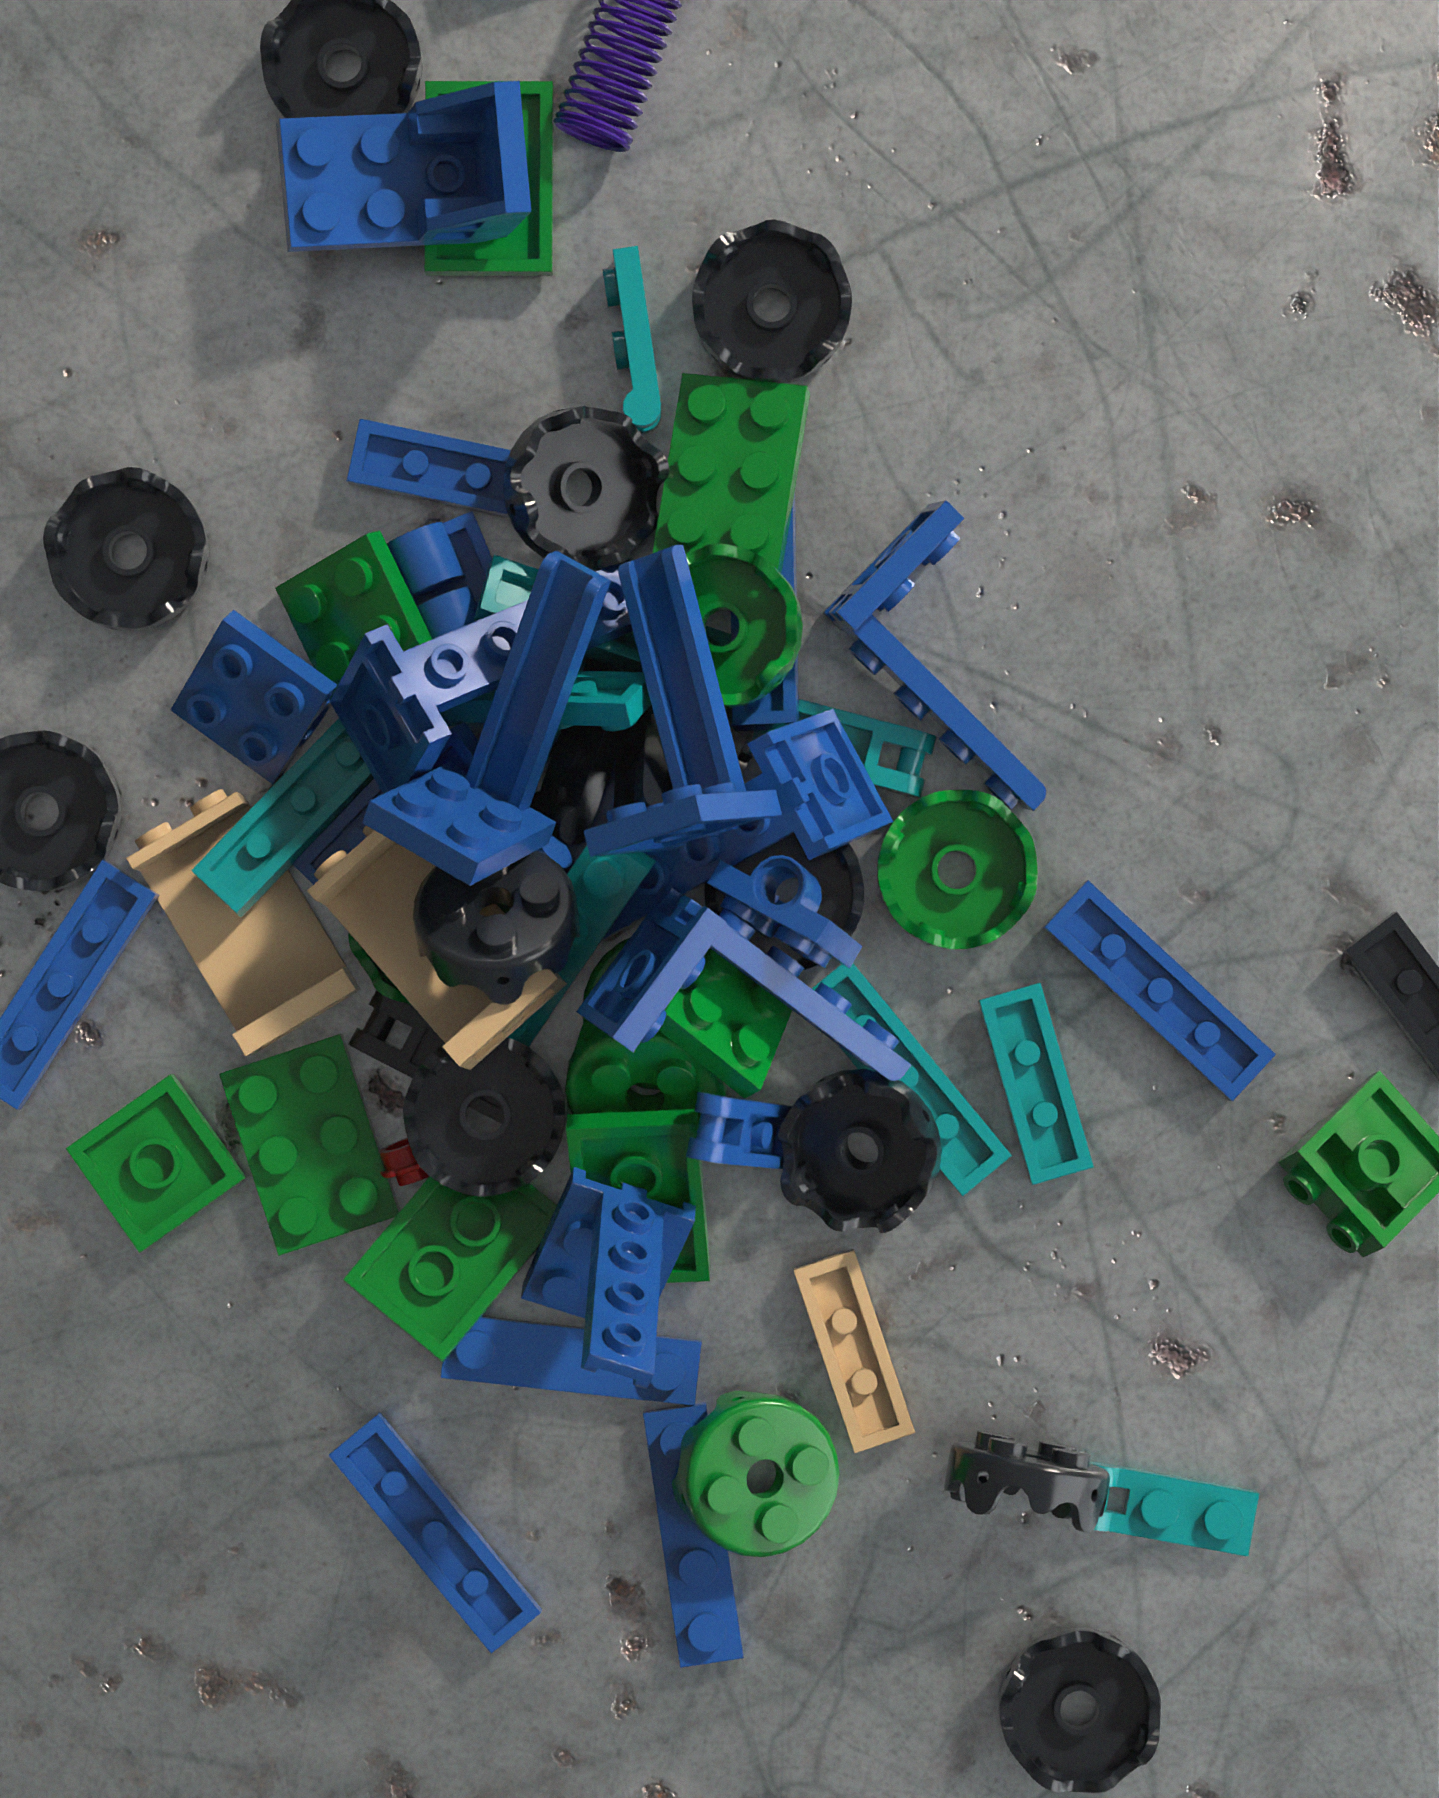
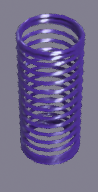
M598 0L601 7L595 8L592 12L596 20L588 24L591 34H587L583 38L587 47L579 49L578 55L581 61H577L573 65L577 74L569 77L568 81L572 87L565 89L563 92L567 101L559 104L560 111L556 112V118L553 120L558 129L580 141L606 150L626 152L630 149V145L633 142L632 136L617 127L627 130L638 128L634 120L623 114L635 117L643 114L638 106L629 101L635 103H645L648 101L646 95L635 88L649 90L653 87L652 83L641 75L651 77L657 75V70L646 62L659 63L663 60L661 55L652 49L663 50L667 48L666 42L658 36H669L672 34L671 29L662 22L673 23L677 20L676 15L668 9L677 10L681 8L682 4L679 0H668L671 3L661 0H614L627 9L608 6L604 0ZM629 2H633V3H636V4H639V5H642V6L651 8V9H653V10H655V11H658V12H660V13H662V14H664V15H666V16L659 15V14H655V13H653V12L644 10V9H642V8H640V7H638V6H636V5H633V4H631V3H629ZM599 12H608L624 23L604 20L599 15ZM626 16H630V17H633V18L642 20V21L647 22V23H649V24H652V25H654V26H656V27H658V28H660V29H657V28H653V27L644 25V24L639 23V22H637V21H635V20H632V19H630V18H628V17H626ZM594 26H604L618 36L599 33L595 30ZM623 30H626V31H629V32H632V33L641 35V36H643V37H645V38H648V39H650V40H652V41H654V42H650V41L641 39V38H639V37L633 36V35H631V34H629V33H627V32H625V31H623ZM598 39L615 50L595 47L589 40ZM619 44H623V45L632 47V48L637 49V50H639V51H642V52H644V53H646V54H648V55H644V54L638 53V52H636V51L630 50V49H628V48H626V47H624V46H621V45H619ZM584 53H594L612 64L592 61ZM616 58H619V59H622V60L631 62V63L636 64V65H638V66H640V67H642V68H638V67H635V66H633V65L627 64V63L622 62V61H620V60H618V59H616ZM589 66L608 78L586 74L579 67ZM613 72L622 74V75L627 76V77H629V78H632V79H634V80H636V81H632V80H630V79L624 78V77L619 76V75H617V74H615V73H613ZM575 80H585L605 92L582 88L575 83ZM609 86H612V87L621 89V90H623V91H626V92H628V93H631L632 95L627 94V93H624V92H621V91L616 90V89H614V88H611V87H609ZM570 93H580L604 107L577 101L570 96ZM606 100L612 101V102L617 103V104H619V105H622V106H624V107H621V106H618V105H616V104L610 103V102H608V101H606ZM565 107H576L588 115L567 111Z

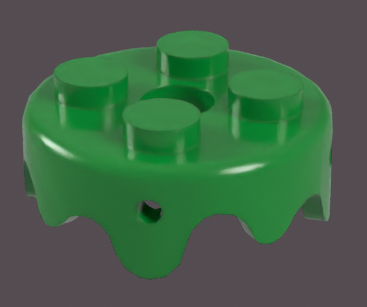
M714 543L686 554L704 628L710 616L721 610L732 611L739 621L738 635L730 644L715 646L708 640L725 709L745 706L765 697L781 684L792 669L801 647L803 630L801 609L792 586L775 566L760 555L740 547Z
M977 790L938 791L928 794L909 805L892 822L882 840L877 859V882L882 900L892 918L911 936L925 944L944 949H970L997 940L1007 933L1027 912L1037 889V856L1030 832L1001 800ZM949 852H962L973 861L975 874L970 884L964 888H950L939 877V862Z
M586 1019L581 1027L570 1060H568L565 1084L567 1102L572 1114L695 1109L698 1092L726 1096L727 1085L660 1031L645 1043L640 1042L634 1052H632ZM637 1083H650L657 1086L660 1092L654 1095H642L636 1093L630 1087ZM697 1112V1114H698V1124H699L700 1113Z
M741 1390L731 1391L719 1396L716 1400L715 1409L697 1425L690 1427L683 1435L677 1476L672 1481V1490L680 1508L701 1533L723 1549L741 1556L768 1557L782 1554L803 1544L818 1531L830 1514L837 1496L840 1475L837 1452L828 1431L818 1418L799 1404L774 1394ZM760 1460H771L776 1470L774 1483L768 1490L762 1493H751L746 1481L749 1469Z

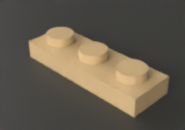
M854 1249L794 1268L793 1271L854 1453L914 1434L915 1430Z

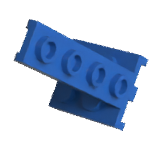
M947 500L928 504L826 608L823 614L855 641L848 650L868 671L876 675L883 668L900 685L893 695L910 713L920 721L929 714L945 730L938 739L960 762L967 765L974 759L990 775L983 784L996 798L1001 800L1010 810L1019 803L1024 809L1034 811L1046 797L1045 786L872 615L876 609L879 612L884 609L889 612L915 586V583L908 576L920 564L923 566L929 563L935 565L960 540V537L953 530L965 518Z
M674 545L621 564L618 569L619 579L673 790L661 794L662 803L646 807L645 802H639L607 811L608 823L584 830L590 857L673 850L683 847V843L708 835L718 836L737 830L739 825L759 819H771L781 816L782 812L776 790L746 791L684 546Z
M557 550L549 553L539 567L468 772L452 762L446 763L370 800L362 823L469 886L548 845L556 822L530 808V804L611 580Z
M621 563L596 571L598 574L611 580L586 651L633 631L618 574ZM528 600L406 651L402 650L388 625L364 634L330 700V704L383 794L431 771L452 735L440 714L441 712L497 689Z
M834 709L769 731L747 744L762 774L744 783L746 791L776 790L782 815L739 825L737 830L718 836L708 835L683 843V847L673 850L643 852L656 862L603 940L646 917L668 886L683 896L708 882L720 860L734 867L795 833L807 858L811 860L872 834L894 822Z
M670 886L666 888L576 1011L594 1026L634 1052L640 1042L645 1043L649 1041L659 1031L666 1018V1011L664 1009L678 990L689 987L698 978L705 965L704 955L710 948L862 1064L877 1071L888 1080L896 1081L901 1079L911 1066L909 1062L893 1051L900 1041L890 1032L871 1019H868L863 1027H861L846 1015L852 1004L822 982L814 991L798 979V976L804 970V967L774 945L765 954L749 942L756 931L743 920L725 908L718 916L709 908L702 907L688 896H682Z
M574 1167L522 1284L521 1299L585 1318L581 1369L595 1373L600 1368L632 1378L633 1385L647 1389L655 1370L659 1297L695 1222L696 1206L683 1202L680 1209L648 1199L647 1190L626 1183H622L620 1189L586 1179V1171Z

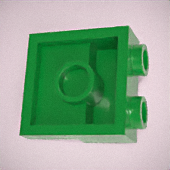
M1380 1070L1370 1075L1328 1117L1317 1122L1278 1161V1164L1287 1172L1283 1178L1287 1191L1302 1204L1311 1205L1314 1203L1330 1220L1326 1226V1231L1331 1240L1342 1250L1348 1253L1357 1251L1362 1257L1385 1248L1439 1193V1136Z

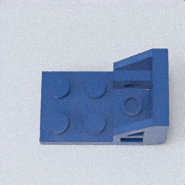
M520 81L491 82L417 101L408 113L279 119L276 123L287 252L478 243L507 237L531 213Z

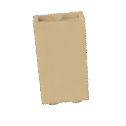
M220 789L192 805L189 809L194 817L172 830L169 823L165 822L135 840L139 851L126 859L132 869L141 872L150 889L159 894L157 898L159 904L237 1031L232 1034L245 1056H253L361 989L289 869L241 918L191 871L251 809L243 794L235 792L227 797L223 789Z
M365 826L363 833L366 835V838L350 853L347 854L344 850H340L324 861L314 873L318 881L307 892L315 901L325 905L446 1043L442 1047L460 1067L471 1070L567 983L558 973H554L549 969H543L531 975L524 984L521 996L515 1002L507 1005L492 1002L482 990L474 986H446L438 978L429 959L426 956H419L413 922L415 896L421 882L435 865L370 827ZM497 904L488 905L479 912L486 917L494 914H505Z

